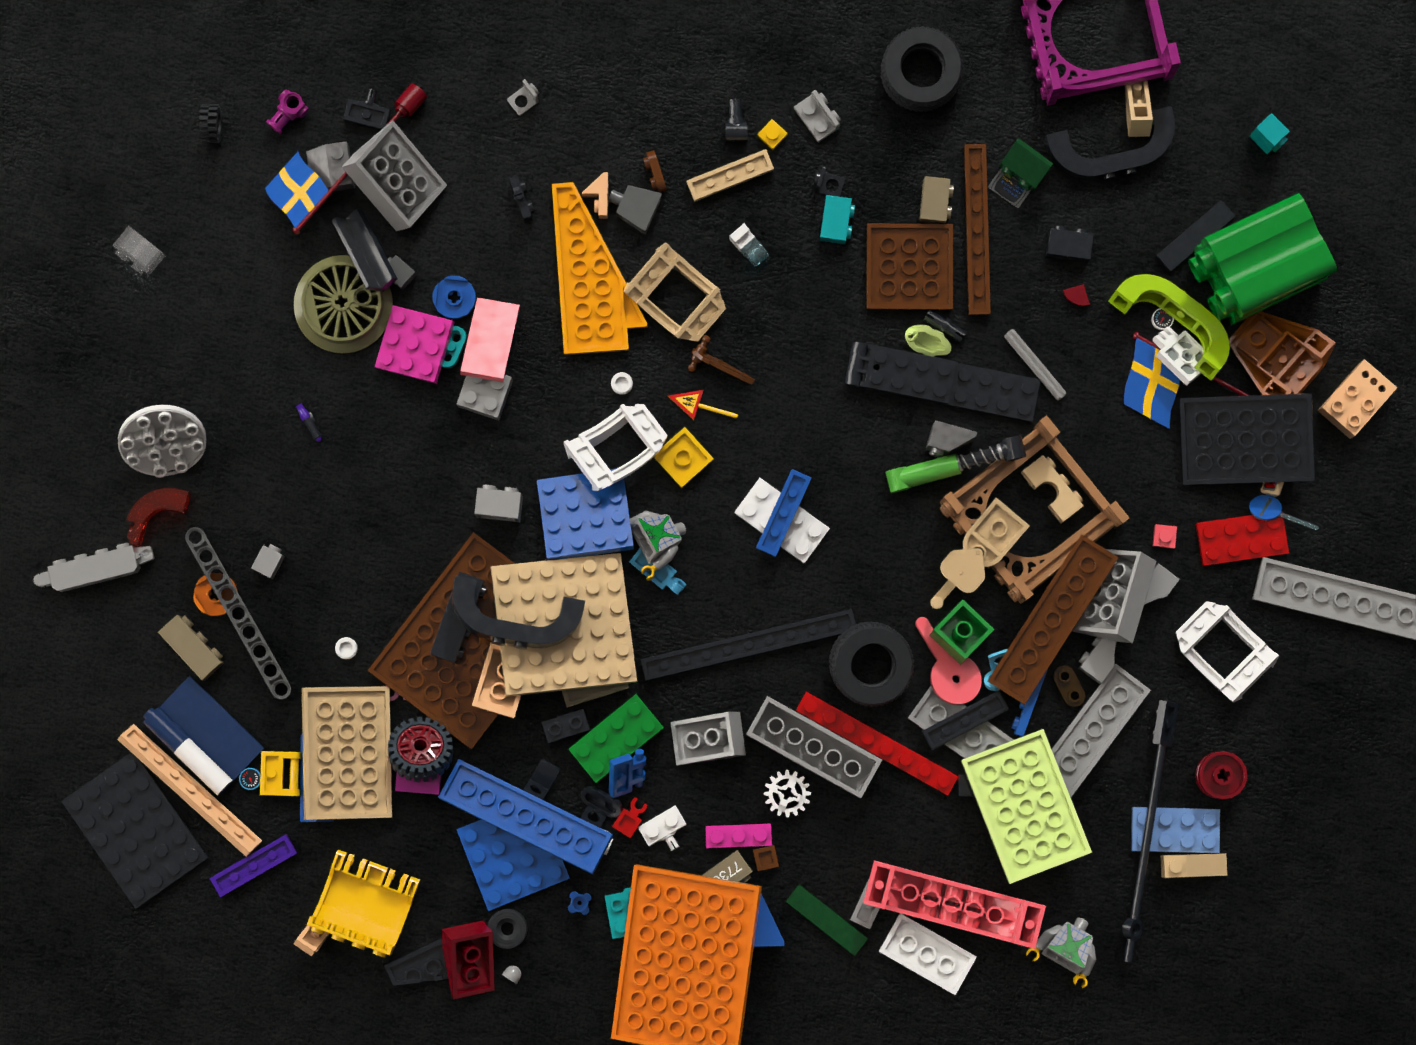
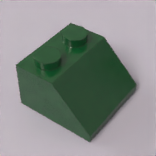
M1018 138L999 167L1008 178L1014 177L1018 180L1019 186L1024 190L1034 192L1049 172L1053 163Z

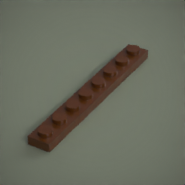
M965 144L968 316L990 315L986 144Z

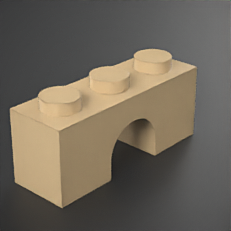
M1042 455L1024 469L1021 474L1034 490L1042 484H1050L1055 488L1057 493L1056 499L1048 508L1058 521L1063 523L1083 507L1081 503L1083 499L1077 491L1072 492L1067 486L1070 484L1063 474L1059 475L1054 469L1056 465L1051 458H1045Z

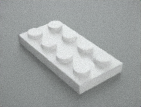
M759 478L734 513L763 533L781 493ZM799 506L780 547L802 563H805L830 528Z
M901 913L898 915L879 949V952L954 995H956L976 959L975 955Z

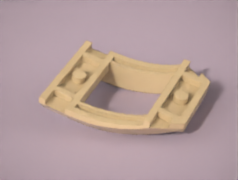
M667 243L656 249L655 254L631 282H627L623 291L675 337L691 341H699L726 309L720 289L677 254ZM673 267L707 295L681 326L647 298Z

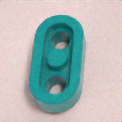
M453 326L445 356L451 355L452 358L450 361H445L444 357L443 368H453L458 363L467 343V334L461 327ZM456 335H460V340L458 342L453 341V338Z

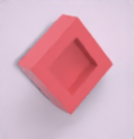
M1155 524L1152 546L1174 549L1177 527Z

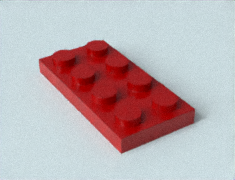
M1282 511L1277 517L1272 519H1262L1255 515L1196 523L1202 566L1289 554Z

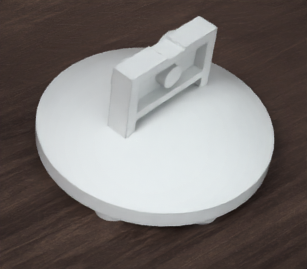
M172 405L150 406L133 413L122 424L118 434V448L124 461L133 469L158 478L186 472L200 460L206 447V433L201 421L191 412Z

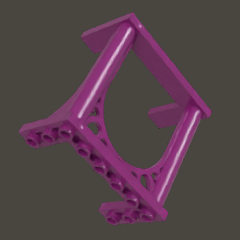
M1023 0L1024 6H1021L1022 16L1024 19L1027 18L1028 21L1026 33L1028 39H1032L1031 55L1033 59L1037 60L1038 67H1035L1038 80L1041 79L1042 87L1040 88L1042 100H1046L1047 106L1056 104L1057 99L1163 77L1164 81L1172 80L1181 64L1176 42L1169 44L1167 42L1158 0H1145L1158 58L1098 71L1085 70L1070 64L1059 54L1053 43L1051 21L1056 8L1063 0H1046L1051 5V9L1048 11L1041 10L1037 6L1038 0ZM1039 15L1045 16L1047 21L1041 23L1042 18ZM1044 37H1048L1049 41L1045 42ZM1053 55L1056 58V62L1050 66L1051 58L1048 57ZM1058 65H1064L1066 69L1065 74L1061 78H1059L1056 67ZM1073 71L1077 74V77L1071 76V79L1067 80L1070 72Z

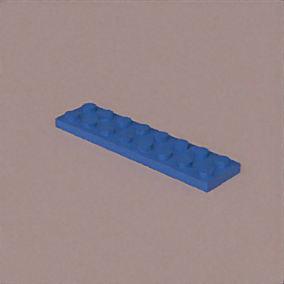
M458 759L438 796L440 800L592 875L613 838V834Z

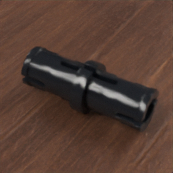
M932 310L928 311L923 320L937 328L940 332L958 341V343L962 340L961 336L964 337L967 332L951 323L949 318L945 319Z

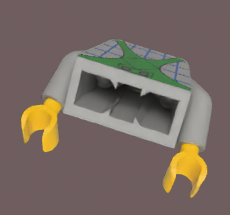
M644 511L630 518L632 534L648 563L653 562L652 566H644L641 571L642 574L647 570L652 571L651 575L646 578L649 581L654 578L657 569L661 570L673 559L682 540L681 536L686 533V528L682 522L674 524L667 514L659 515Z
M1077 918L1074 925L1066 922L1063 926L1056 925L1044 931L1037 940L1036 948H1029L1026 953L1028 955L1030 951H1036L1037 956L1033 959V961H1036L1040 956V950H1043L1042 955L1077 974L1073 978L1075 985L1078 979H1084L1082 988L1087 986L1086 976L1090 975L1096 962L1095 946L1092 944L1093 937L1085 932L1088 922L1082 918Z

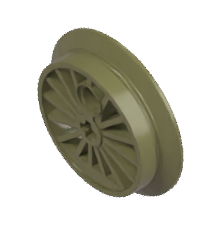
M348 255L332 256L314 264L301 278L294 296V313L303 334L316 346L334 353L360 351L377 341L386 330L393 306L390 287L384 292L377 291L373 293L366 289L364 284L354 289L361 279L359 273H357L347 289L350 269L357 270L351 257ZM345 267L341 289L337 268ZM333 270L337 291L324 272ZM321 276L332 293L315 284L314 281ZM313 288L317 289L318 291H320L321 293L325 294L330 298L315 296L313 293ZM362 293L369 295V299L365 303L358 302V297ZM378 297V306L373 305L374 298ZM344 298L345 301H348L344 303L345 307L341 308V306L339 305L340 299ZM315 301L327 302V303L321 304V305H317V306H316V302H315ZM327 309L326 311L318 315L319 310ZM360 310H375V317L372 319ZM352 312L370 322L367 328L363 329ZM331 314L323 328H321L320 321ZM348 315L360 331V333L354 336L351 333ZM337 316L334 337L326 335L325 333ZM343 317L348 337L338 338Z

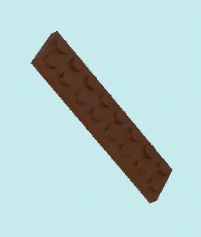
M1081 534L987 682L1025 705L1119 557Z

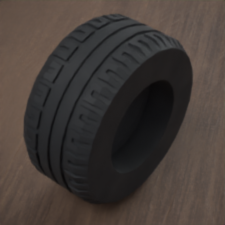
M918 26L902 31L901 34L893 38L883 55L881 79L886 93L896 104L910 111L927 112L938 109V107H942L943 104L945 105L951 100L960 85L964 65L961 51L952 38L948 37L949 35L933 27ZM917 51H924L934 55L942 66V74L939 81L930 87H917L910 84L902 74V63L906 56Z
M870 621L855 624L838 636L830 651L829 668L833 682L845 697L860 705L877 707L893 702L894 699L896 700L905 692L913 677L912 674H914V659L908 642L900 633L888 625ZM867 644H878L884 647L891 657L892 665L888 675L882 681L875 684H866L859 681L854 676L851 668L854 654L859 648Z

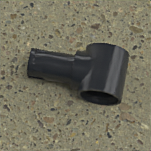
M740 99L729 100V119L725 123L726 142L748 141L747 122L742 117Z

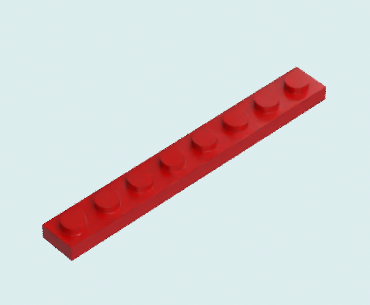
M808 692L804 694L796 709L798 713L947 796L958 779L957 775Z

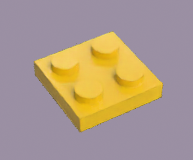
M686 427L661 447L660 451L654 456L656 461L681 488L714 460Z

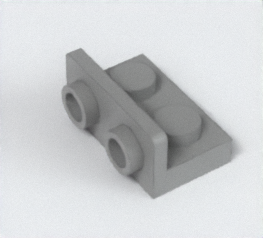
M814 90L809 97L795 105L794 110L819 143L839 129V121L841 120L834 110L830 111L826 105L828 104L826 97Z

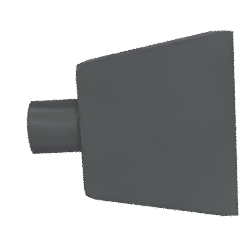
M628 185L624 194L612 190L608 202L619 206L616 211L617 217L646 235L662 199V194Z

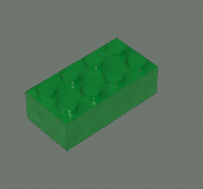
M635 694L571 746L569 751L595 783H598L609 774L610 760L626 754L631 756L637 749L641 748L663 730L664 727L638 695Z

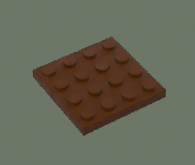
M867 223L866 310L952 311L953 224Z

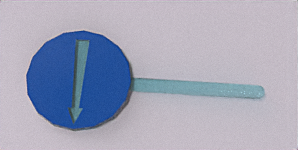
M1260 495L1250 502V512L1259 520L1269 521L1280 516L1309 528L1319 529L1314 524L1282 513L1281 503L1273 496Z

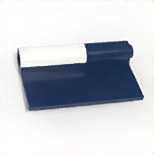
M191 676L160 707L155 710L153 708L149 709L143 716L145 719L143 723L217 796L264 749Z

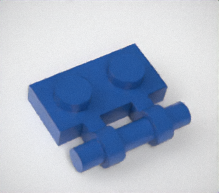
M637 749L633 758L630 754H626L610 760L609 794L612 798L632 792V785L636 787L643 786V781L645 780L643 766L646 765L644 750Z

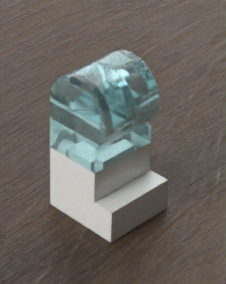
M745 223L730 235L729 240L755 267L769 256L766 249L754 237Z

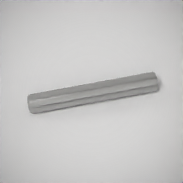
M1012 329L1004 336L1005 339L1055 399L1060 400L1066 395V391L1016 331Z

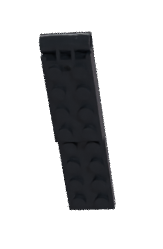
M852 342L844 385L1032 423L1040 379L960 364L957 361L872 344ZM878 366L879 370H874L873 367Z

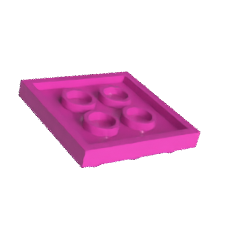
M393 305L375 367L437 384L455 322Z

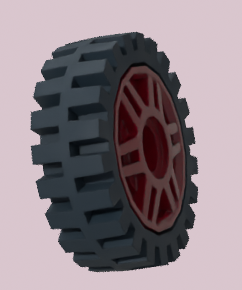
M417 717L415 722L411 718L408 719V724L403 721L400 723V727L396 726L394 733H391L390 740L388 741L390 764L395 772L398 771L399 776L403 777L405 775L406 780L409 781L414 778V782H419L420 778H423L424 782H428L429 777L432 780L437 779V774L443 775L444 769L447 770L452 762V737L449 731H446V727L443 724L440 726L436 720L432 723L431 718L426 717V720L422 721V717Z

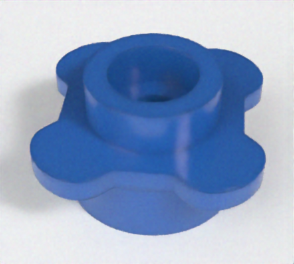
M572 892L570 894L571 903L568 906V910L571 913L576 911L581 912L583 915L589 912L588 904L591 900L590 894Z

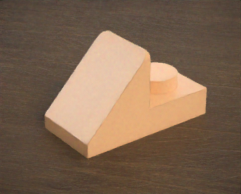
M608 172L602 173L582 192V197L599 198V200H595L594 212L598 213L599 219H608Z
M307 925L294 942V945L312 956L320 949L330 933L324 931L322 935L311 931L312 926Z

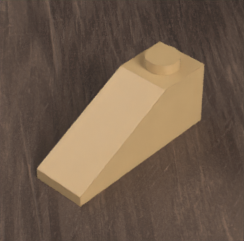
M1148 81L1125 85L1128 136H1150L1153 117Z
M1226 853L1160 855L1161 877L1164 878L1227 875Z

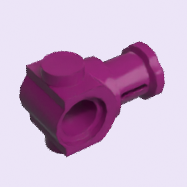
M284 90L278 98L280 104L277 106L278 111L270 120L266 121L279 134L282 133L283 127L289 120L294 121L295 118H303L309 111L301 96L289 90ZM291 100L299 101V105L296 108L288 107Z

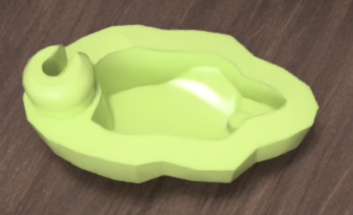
M914 325L908 328L905 333L907 343L916 352L932 357L946 355L951 352V344L944 334L932 329L930 326Z

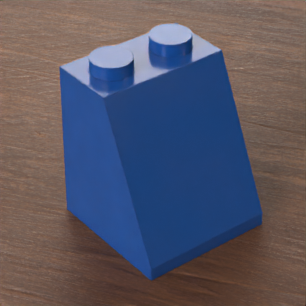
M761 894L754 947L784 946V940Z

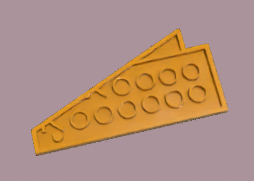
M574 183L552 184L564 355L629 350L627 329L647 328V322L637 303L623 292L626 282Z

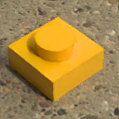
M773 119L757 134L772 150L788 135Z

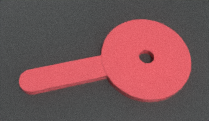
M925 617L918 618L915 625L937 661L932 667L930 674L933 691L941 700L952 705H963L970 702L979 693L982 683L981 673L977 665L970 658H967L960 665L929 636L933 631V627L928 619ZM958 676L959 683H955L952 677Z

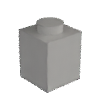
M272 544L269 547L263 545L251 568L273 579L285 556L280 554L282 550Z

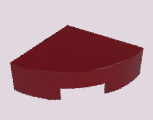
M1084 284L1062 291L1065 298L1073 304L1081 307L1090 305Z

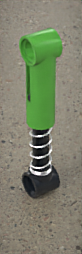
M1018 435L1001 440L1000 444L993 448L989 446V449H980L978 452L972 453L970 451V454H961L960 457L954 453L915 465L892 469L885 473L890 492L895 493L921 484L962 474L965 468L971 469L972 466L976 465L980 467L981 464H990L994 460H1005L1006 462L1026 457L1022 437Z

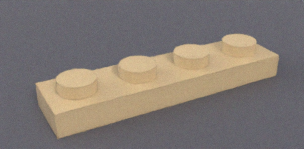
M765 149L689 179L686 183L695 202L774 170V167Z

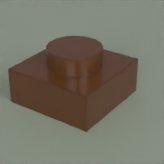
M774 845L753 850L757 871L779 867Z

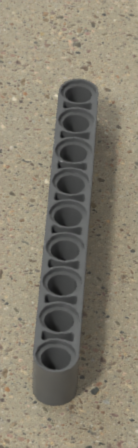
M197 527L190 528L186 533V542L261 676L275 698H287L291 693V686L202 529ZM192 532L201 534L202 539L199 543L194 544L190 542L189 536ZM203 551L211 552L213 557L210 562L204 563L200 560V554ZM220 570L223 573L222 580L218 582L213 581L210 577L211 572ZM224 589H231L234 593L233 599L229 601L223 600L221 597L222 591ZM235 608H242L245 615L242 619L236 620L232 617V611ZM245 627L254 628L255 636L253 638L247 639L243 636L242 632ZM258 645L266 649V654L262 658H257L253 653L254 648ZM269 664L274 665L277 669L276 675L273 677L266 676L264 673L265 666ZM279 683L287 686V693L283 696L275 693V686Z

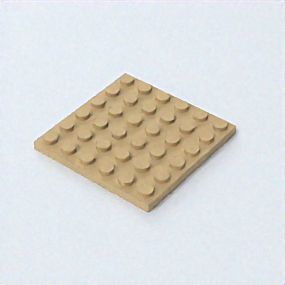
M621 553L491 566L496 619L537 627L548 626L559 617L563 597L585 600L583 615L577 628L560 644L548 648L527 647L525 650L515 648L514 644L505 643V645H500L506 697L637 682Z

